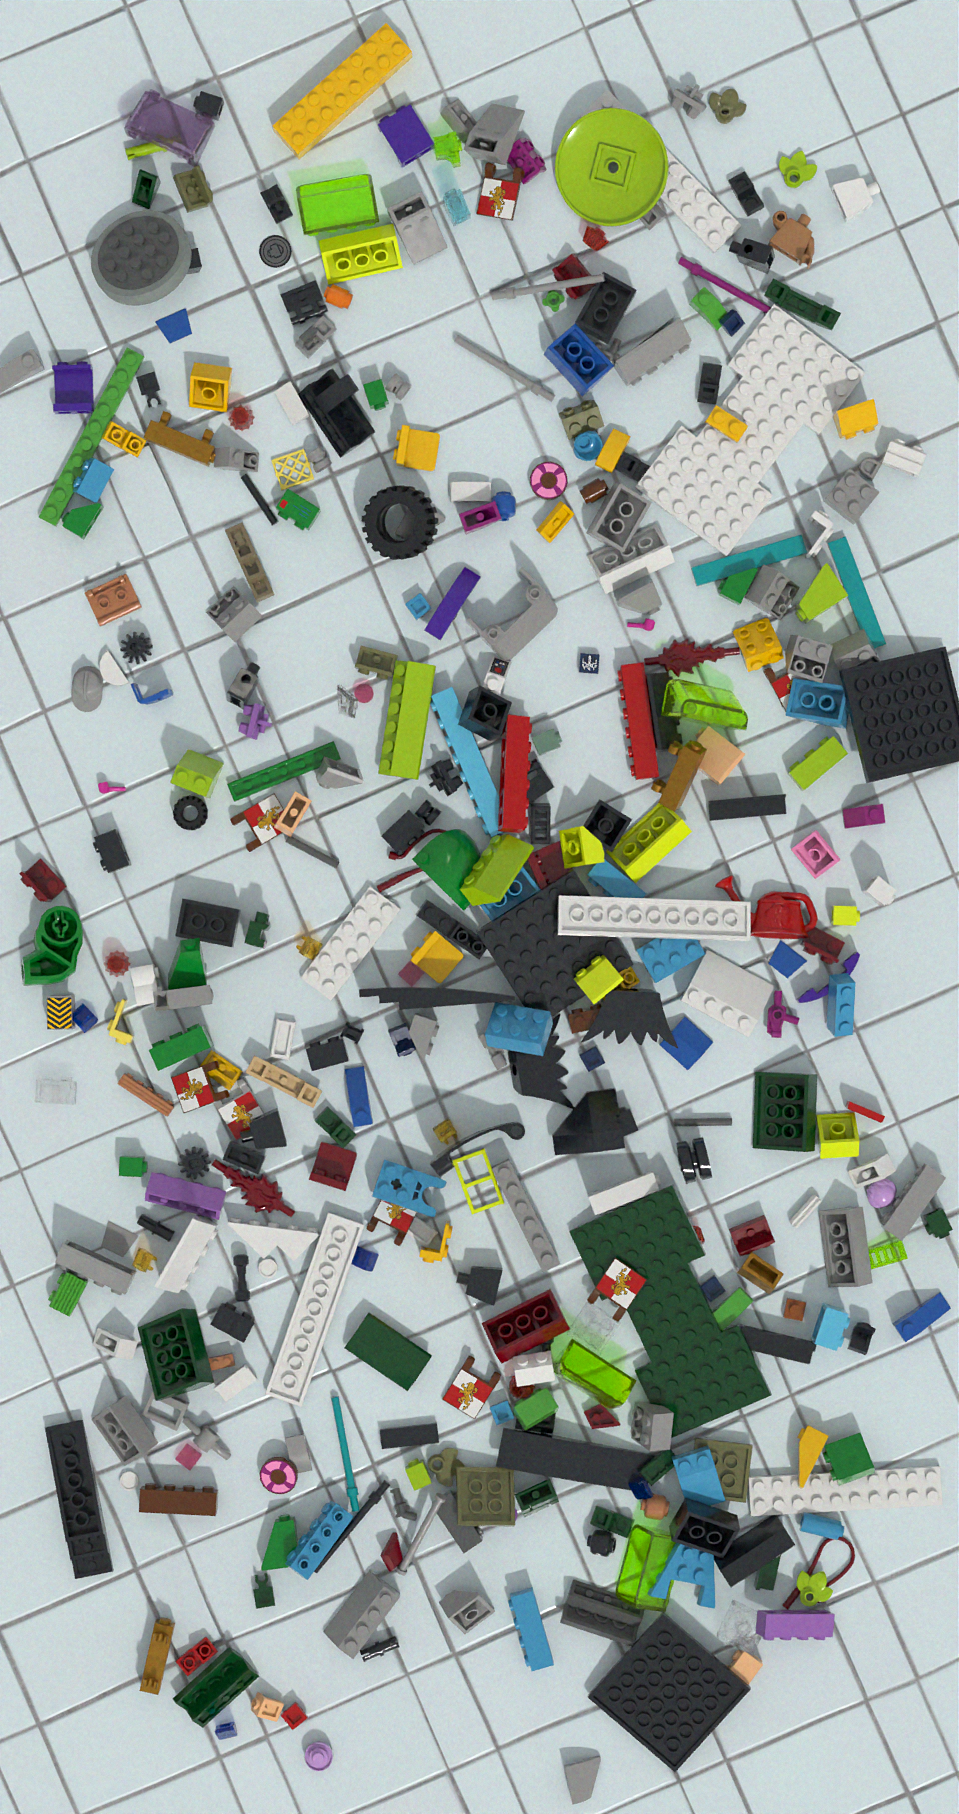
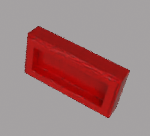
M847 1101L845 1105L847 1109L880 1123L885 1118L884 1115L850 1101Z

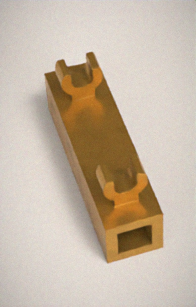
M163 411L159 423L153 420L150 421L144 435L146 441L208 467L210 463H214L216 456L215 446L210 445L214 435L213 431L206 429L200 441L167 427L172 415Z
M690 740L683 746L681 743L674 741L670 745L668 752L679 757L666 784L663 780L657 779L651 787L653 791L662 794L658 803L674 812L682 806L707 751L701 743Z
M160 1618V1620L156 1619L139 1691L156 1695L160 1692L175 1623H172L168 1618Z

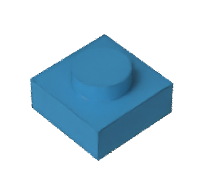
M421 593L405 604L416 620L432 609Z
M508 1400L490 1406L496 1425L514 1419Z

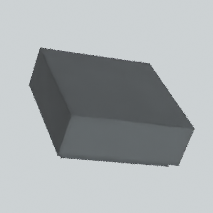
M311 326L299 337L297 345L303 349L316 337L318 330Z

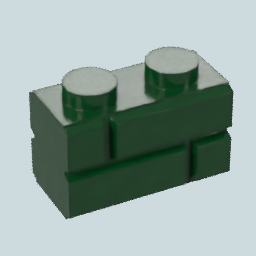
M550 1479L514 1494L524 1517L549 1507L550 1504L553 1505L559 1502Z

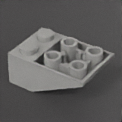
M491 104L470 131L464 150L475 159L506 165L525 111Z
M422 191L387 208L391 221L413 265L448 248Z

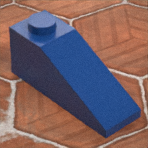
M364 1066L345 1069L353 1127L373 1124Z
M939 1292L892 1324L901 1338L907 1342L925 1330L951 1308L941 1292Z

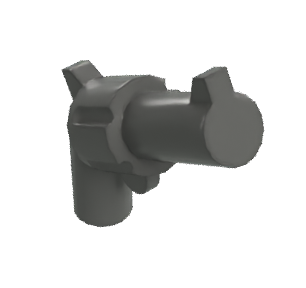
M400 1488L390 1490L396 1502L394 1505L397 1513L395 1517L416 1521L417 1513L408 1512L410 1506L403 1502Z

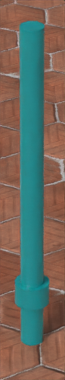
M339 1396L332 1397L331 1400L348 1487L346 1492L347 1497L350 1498L352 1512L360 1510L357 1499L359 1493L358 1488L355 1487Z

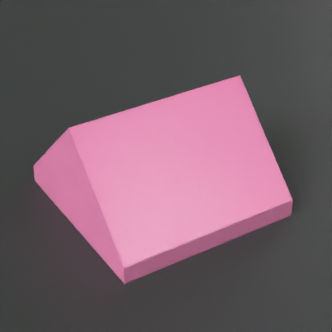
M817 830L811 832L791 849L815 879L841 860Z

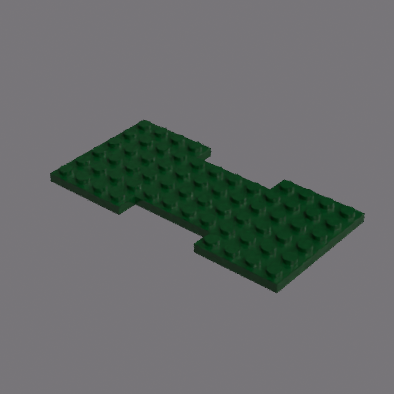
M673 1184L569 1231L595 1287L615 1257L647 1278V1281L627 1309L651 1361L636 1368L635 1373L650 1404L664 1406L674 1413L671 1438L772 1395L740 1325L738 1324L721 1331L689 1262L705 1256L706 1253ZM600 1294V1298L602 1301L607 1299V1297Z

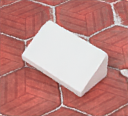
M291 381L274 391L292 425L309 417Z

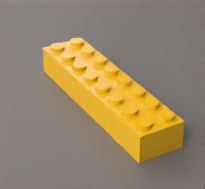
M385 23L272 126L273 131L300 160L412 58V51L391 27Z

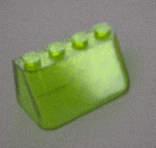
M370 174L309 183L296 188L304 235L315 236L319 232L325 231L333 233L342 228L354 229L359 225L372 226L379 222L372 176Z
M672 679L666 685L661 716L726 730L747 729V713L732 691L681 679Z
M573 1338L553 1363V1370L557 1376L608 1409L621 1407L626 1402L637 1381Z
M639 1524L632 1527L616 1585V1596L618 1599L634 1608L666 1612L674 1580H670L666 1599L652 1597L647 1594L649 1589L653 1588L656 1583L658 1573L663 1571L666 1565L665 1561L676 1542L671 1541L670 1532Z

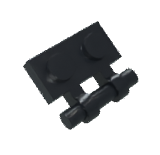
M316 280L280 294L287 313L296 312L297 316L290 318L292 325L303 324L306 322L305 320L315 316L318 318L322 316L321 314L328 312L326 304L320 307L317 305V302L323 300ZM311 304L313 309L302 313L300 308Z

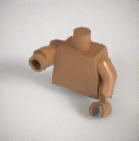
M777 211L773 215V225L777 232L768 244L798 263L799 266H801V263L807 264V269L810 268L814 255V238L811 236L812 231L807 228L811 218L801 214L799 219L795 221L792 218L788 219L784 211Z

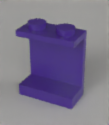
M411 105L399 107L394 115L383 117L378 124V130L385 136L402 168L435 148L433 140Z
M79 361L76 362V365H69L68 362H57V365H52L55 382L53 412L55 414L93 413V367L91 364Z

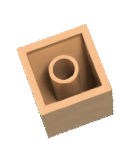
M708 726L706 729L702 727L695 735L698 738L696 741L701 743L707 751L698 769L715 784L720 785L745 756V753Z

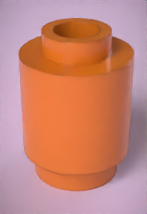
M332 284L331 287L327 286L323 297L326 298L325 302L341 309L343 307L348 309L353 294H350V291Z

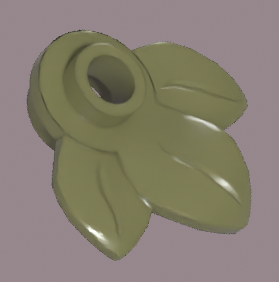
M735 89L726 90L722 96L714 92L710 95V108L715 111L716 119L722 124H727L734 117H740L745 113L747 105L738 102L739 97Z
M446 1448L440 1454L432 1455L428 1460L430 1471L435 1473L437 1481L444 1486L451 1487L453 1485L452 1475H456V1468L465 1467L459 1459H456L458 1455L457 1449ZM436 1460H439L441 1462V1465L439 1467H436L434 1465V1462Z

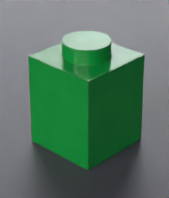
M382 379L363 384L370 409L378 411L386 408L385 405L389 404Z
M120 1156L119 1176L143 1177L144 1173H147L148 1162L144 1161L145 1157Z

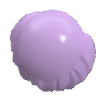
M888 1179L871 1183L867 1189V1198L871 1206L883 1208L893 1204L897 1192L896 1186Z

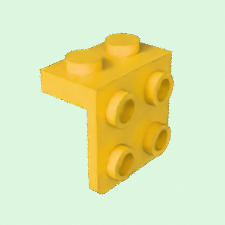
M402 425V429H398L396 441H399L398 449L395 448L393 460H396V465L434 471L440 435L438 433L410 429V426Z
M768 618L733 631L748 672L758 670L763 666L784 659L782 646Z
M429 932L423 939L425 942L421 948L417 946L410 954L412 956L411 961L437 983H442L461 961L463 954L438 932Z
M446 1220L440 1250L421 1246L419 1257L423 1258L422 1261L434 1263V1260L442 1262L443 1257L447 1258L449 1245L445 1243L447 1238H451L453 1226L449 1225L450 1221Z

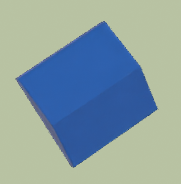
M684 1017L671 1031L678 1048L670 1045L665 1040L659 1045L684 1068L689 1070L711 1046L713 1041L690 1020Z

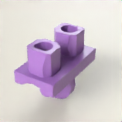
M257 703L245 705L243 715L251 716L250 723L241 722L238 731L245 734L246 737L257 740L259 732L264 733L266 727H272V723L267 722L269 715L264 714L265 706Z

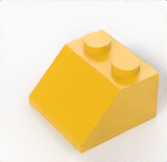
M194 362L190 375L189 407L227 412L232 368Z
M874 399L838 410L833 416L840 439L843 437L846 440L857 436L856 433L861 431L864 434L875 430L874 427L879 424Z

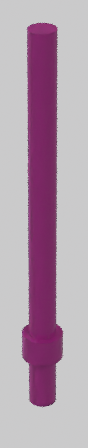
M683 257L680 258L678 264L690 270V273L703 277L766 314L771 309L765 303L704 270L698 263L694 264Z

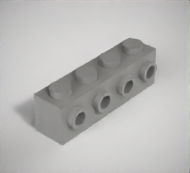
M925 1163L914 1172L916 1176L913 1181L907 1182L903 1188L904 1194L901 1198L898 1196L892 1204L894 1208L890 1214L887 1212L881 1220L883 1223L881 1227L901 1241L946 1179V1177Z

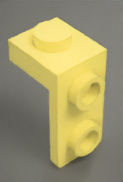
M126 999L117 1002L114 1009L116 1013L115 1019H111L107 1030L110 1031L108 1035L115 1037V1041L126 1045L127 1042L132 1043L135 1036L117 1029L127 1003Z

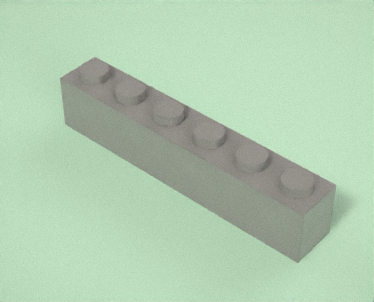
M507 1159L493 1166L492 1171L542 1272L560 1265V1261L510 1160Z

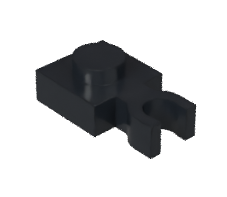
M155 371L136 377L141 395H148L147 403L149 408L152 407L151 400L153 398L157 400L158 405L162 404L159 396L156 395V391L161 389Z

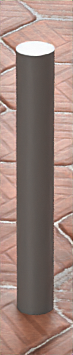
M288 836L286 839V843L334 868H337L340 863L292 836Z
M732 1118L674 1119V1126H732Z

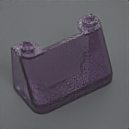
M152 89L145 91L125 124L124 130L126 135L135 140L138 136L140 140H146L176 154L181 159L188 160V164L194 167L197 166L215 128V123L212 121L213 118L204 113L199 115L160 97V93Z

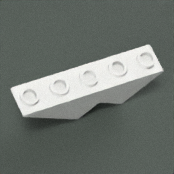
M230 1217V1221L227 1223L263 1259L278 1246L295 1261L320 1235L318 1228L306 1227V1230H302L297 1225H287V1228L279 1227L280 1224L274 1222L262 1225L260 1224L261 1221L249 1220V1223L241 1222V1218Z

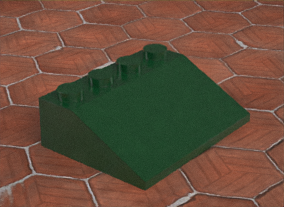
M755 1072L754 1149L797 1152L815 1151L818 1074Z
M182 1308L137 1327L156 1401L194 1391L214 1383L196 1309Z

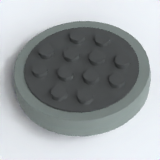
M153 210L133 212L117 219L101 233L91 255L92 273L98 286L112 300L131 306L150 304L170 294L185 278L192 256L190 242L184 229L171 216Z

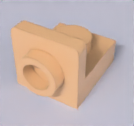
M257 1692L256 1697L253 1698L251 1703V1711L257 1717L277 1722L284 1703L265 1697L262 1693Z

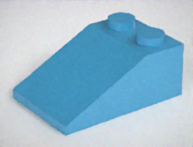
M793 678L785 715L825 726L846 729L849 710L843 686Z
M522 867L500 902L482 904L480 906L492 921L539 891L540 888L524 867Z
M708 1445L672 1456L684 1499L688 1498L709 1506L725 1501Z

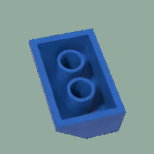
M576 324L571 326L548 346L544 353V356L582 397L614 367L609 359Z

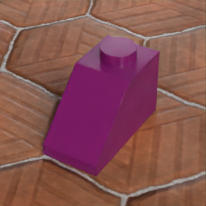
M495 501L459 514L465 534L483 529L502 520Z
M883 804L842 810L845 829L885 823Z

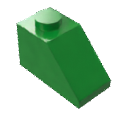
M99 503L72 509L70 513L67 512L64 515L62 526L84 540L104 507Z
M752 568L728 576L727 580L722 579L718 590L721 591L719 596L740 605L758 569Z

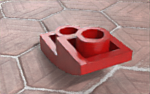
M204 1637L175 1662L189 1676L218 1651L209 1639Z

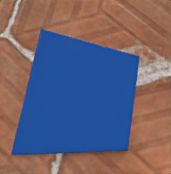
M186 308L155 321L169 343L192 334Z
M780 940L768 964L786 978H789L807 960Z

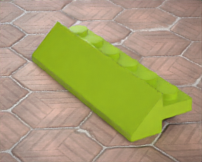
M395 661L378 774L419 779L436 669L435 665L412 661Z

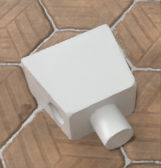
M863 178L837 183L831 188L845 223L871 207L873 204L871 196L880 193L877 182L866 185Z

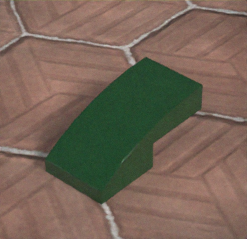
M328 1106L314 1120L343 1149L357 1135Z
M596 1506L590 1524L628 1538L635 1519Z

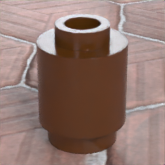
M597 478L583 486L580 493L586 504L594 503L608 495L606 491L609 488L604 479L600 481Z

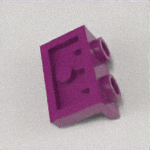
M521 138L514 142L507 160L513 170L515 167H518L525 171L522 180L523 184H527L539 173L547 170L544 166L543 158L536 154L533 143L526 138Z

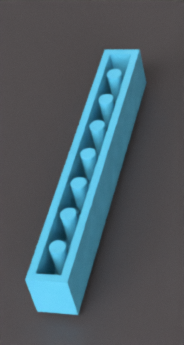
M450 687L432 695L430 705L433 712L437 711L440 716L437 721L441 730L444 728L446 730L447 736L444 738L448 747L452 746L455 753L452 754L455 764H460L462 771L459 773L463 782H468L470 788L467 789L470 799H475L477 806L474 808L478 818L482 817L485 822L482 825L486 835L490 834L492 838L504 833L498 831L499 796L472 732L458 725L462 708L453 687Z

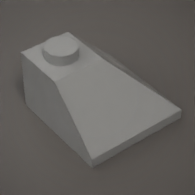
M652 581L618 599L617 605L645 615L649 612L652 615L660 611L659 607L662 605V602Z
M325 756L316 775L319 785L326 789L358 785L364 781L360 769Z
M454 1590L439 1601L448 1619L464 1634L495 1612L494 1608L477 1592Z

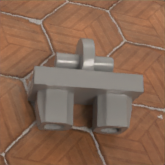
M698 84L694 88L686 86L685 91L689 92L690 95L678 88L673 92L674 97L671 106L680 110L684 102L688 103L691 106L686 115L692 119H696L700 112H703L707 107L694 98L697 97L701 100L703 94L698 92L700 88Z

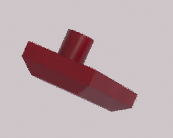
M601 1403L584 1411L592 1429L621 1425Z
M397 1532L392 1533L380 1555L389 1572L393 1571L403 1560Z

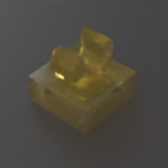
M302 936L301 938L305 942L302 947L296 946L299 950L298 953L314 960L323 944L309 936Z
M449 1118L433 1128L441 1143L444 1142L448 1145L447 1139L454 1136L455 1139L457 1138V1131Z
M138 1248L132 1266L142 1272H146L147 1269L152 1271L154 1268L149 1263L151 1260L157 1261V1258L146 1249Z

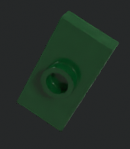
M671 1449L662 1450L638 1471L652 1486L674 1467L672 1456H675Z

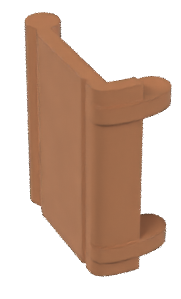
M127 574L120 575L118 578L94 589H89L84 593L100 627L142 608Z

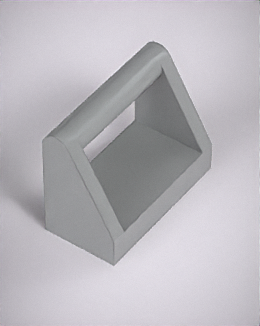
M152 1391L142 1416L177 1431L189 1406V1402L176 1396L160 1400L167 1405L181 1410L177 1422H174L149 1410L153 1399H155L154 1392Z

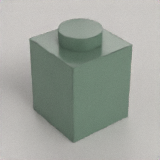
M554 729L532 737L539 756L561 747L559 744L562 742L561 736L558 731L554 732Z

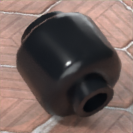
M595 1530L592 1535L588 1536L587 1546L590 1547L592 1554L608 1557L615 1551L616 1538L613 1537L611 1532Z

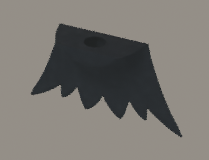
M615 987L606 994L595 1021L581 1041L590 1040L602 1031H604L603 1039H606L615 1030L618 1044L622 1043L631 1032L635 1041L642 1045L648 1032L653 1041L657 1042L659 1034L670 1045L678 1048L665 1017L660 993L651 989Z
M560 1014L552 1019L553 1025L543 1056L508 1051L513 1088L520 1095L553 1101L573 1109L572 1103L560 1091L567 1089L566 1085L557 1080L569 1073L567 1069L556 1064L563 1057L565 1050L552 1048L559 1039V1036L552 1037L559 1022Z

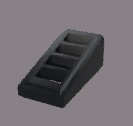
M531 803V844H550V803ZM535 810H546V813H535ZM535 818H546V821H535ZM535 826H546V829H535ZM546 833V837H535V834Z

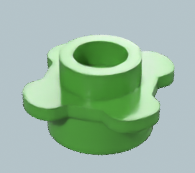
M555 290L548 291L546 298L542 300V304L550 307L553 312H557L560 304L565 301V297L555 292Z

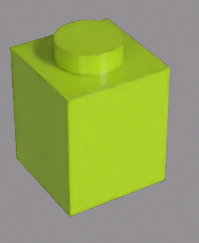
M417 1458L407 1463L408 1466L405 1467V1471L414 1491L432 1484V1478L423 1459L419 1461Z

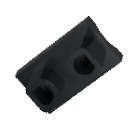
M277 184L260 192L276 224L293 216Z
M450 759L443 762L440 760L431 766L434 773L430 775L433 780L429 784L430 788L436 786L439 792L444 790L448 797L463 784L458 775L452 779L449 776L448 772L454 769Z

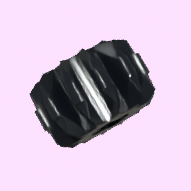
M133 632V638L127 634L126 638L129 641H121L126 647L120 648V651L126 652L123 655L124 659L130 656L129 663H133L135 659L136 664L139 665L140 658L144 662L147 661V658L144 656L145 654L148 656L152 655L147 649H152L153 645H146L151 639L149 637L144 639V633H141L138 637L137 632ZM136 643L141 646V650L138 653L132 650V646Z
M195 1146L192 1147V1154L188 1149H185L184 1151L187 1156L183 1154L179 1156L185 1160L178 1163L179 1166H185L180 1172L184 1173L187 1170V1178L191 1176V1173H193L194 1179H197V1173L204 1177L205 1174L202 1170L207 1172L210 1170L205 1164H211V1160L204 1159L209 1154L205 1153L202 1156L203 1148H200L198 1153H196ZM196 1158L198 1159L197 1163H199V1166H195L193 1168L191 1166L192 1163H190V1160H194Z

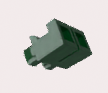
M257 911L255 921L250 920L244 943L263 949L266 948L267 941L262 940L264 931H268L271 926L267 925L269 914Z

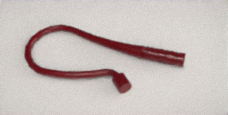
M440 828L431 829L412 842L411 846L402 855H397L398 853L390 851L388 858L392 860L403 859L422 839L432 833H444L446 830ZM418 867L401 873L377 885L379 892H382L423 870Z
M839 1537L838 1540L845 1542L849 1546L851 1550L850 1562L845 1567V1569L834 1579L829 1581L825 1587H829L833 1583L838 1581L841 1577H843L846 1574V1572L854 1564V1547L851 1544V1542L844 1537ZM828 1538L820 1545L807 1571L809 1576L812 1575L824 1546L834 1539ZM797 1586L782 1605L787 1610H789L800 1594Z

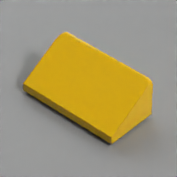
M211 1050L200 1066L218 1061L219 1068L207 1073L210 1078L226 1089L231 1090L243 1071Z

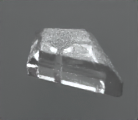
M337 685L339 714L355 718L356 710L358 709V699L342 685Z

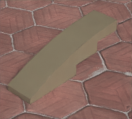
M241 522L226 529L227 537L257 603L274 596L275 594L243 523Z

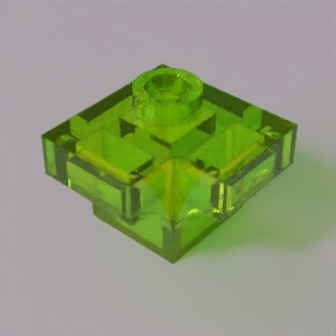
M456 131L449 132L443 136L433 137L436 160H447L452 164L453 168L461 167L459 151H462L461 139L457 140Z

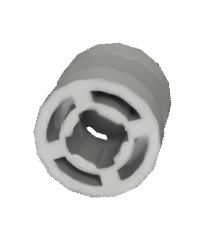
M395 374L385 389L388 392H393L396 398L402 400L412 385L402 381L401 377Z
M323 447L313 450L306 456L309 462L314 464L313 469L316 473L321 472L332 464L331 460L325 457Z

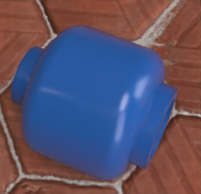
M497 492L492 497L491 502H496L502 519L499 521H508L509 518L516 514V499L510 492Z

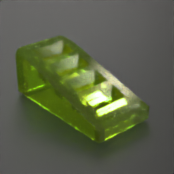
M901 1240L868 1250L871 1269L908 1259ZM894 1247H898L900 1256L896 1255ZM889 1248H890V1251H891V1254H892V1257H893V1258H890V1259H889V1256H888V1253H887V1250H886V1249H889ZM879 1251L883 1252L884 1261L881 1260ZM872 1253H875L878 1263L874 1264Z

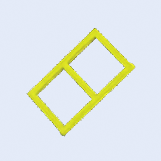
M485 1148L452 1160L472 1214L504 1204ZM483 1154L490 1175L465 1184L458 1162ZM492 1179L499 1201L474 1209L467 1188Z

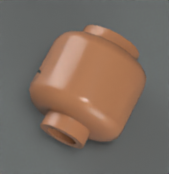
M649 1493L646 1499L642 1498L640 1510H644L646 1518L662 1520L668 1515L670 1502L667 1501L664 1495Z

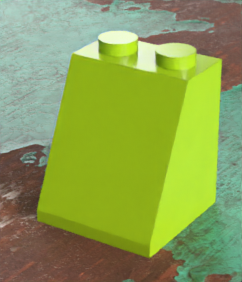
M828 563L819 570L795 608L797 610L795 614L800 622L804 621L805 624L848 596Z
M188 749L177 764L170 783L210 799L224 763Z

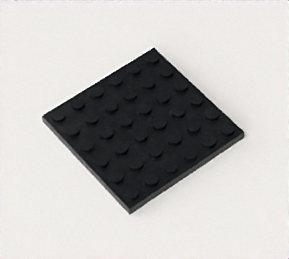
M946 646L839 671L866 783L959 762V699Z
M574 869L476 930L523 1006L550 1011L552 1017L586 995L574 978L578 971L589 967L595 957L604 955L618 973L634 965L617 937L557 935L558 896H590Z
M662 1612L635 1644L630 1647L588 1694V1698L671 1770L676 1772L751 1690V1687L668 1615Z

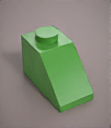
M703 287L690 301L689 305L718 331L721 328L719 321L727 314V311L719 300Z

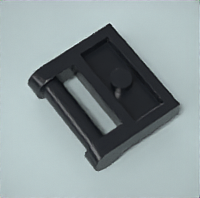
M536 758L531 761L530 771L527 773L528 775L536 770L539 774L530 780L526 797L529 798V804L554 788Z

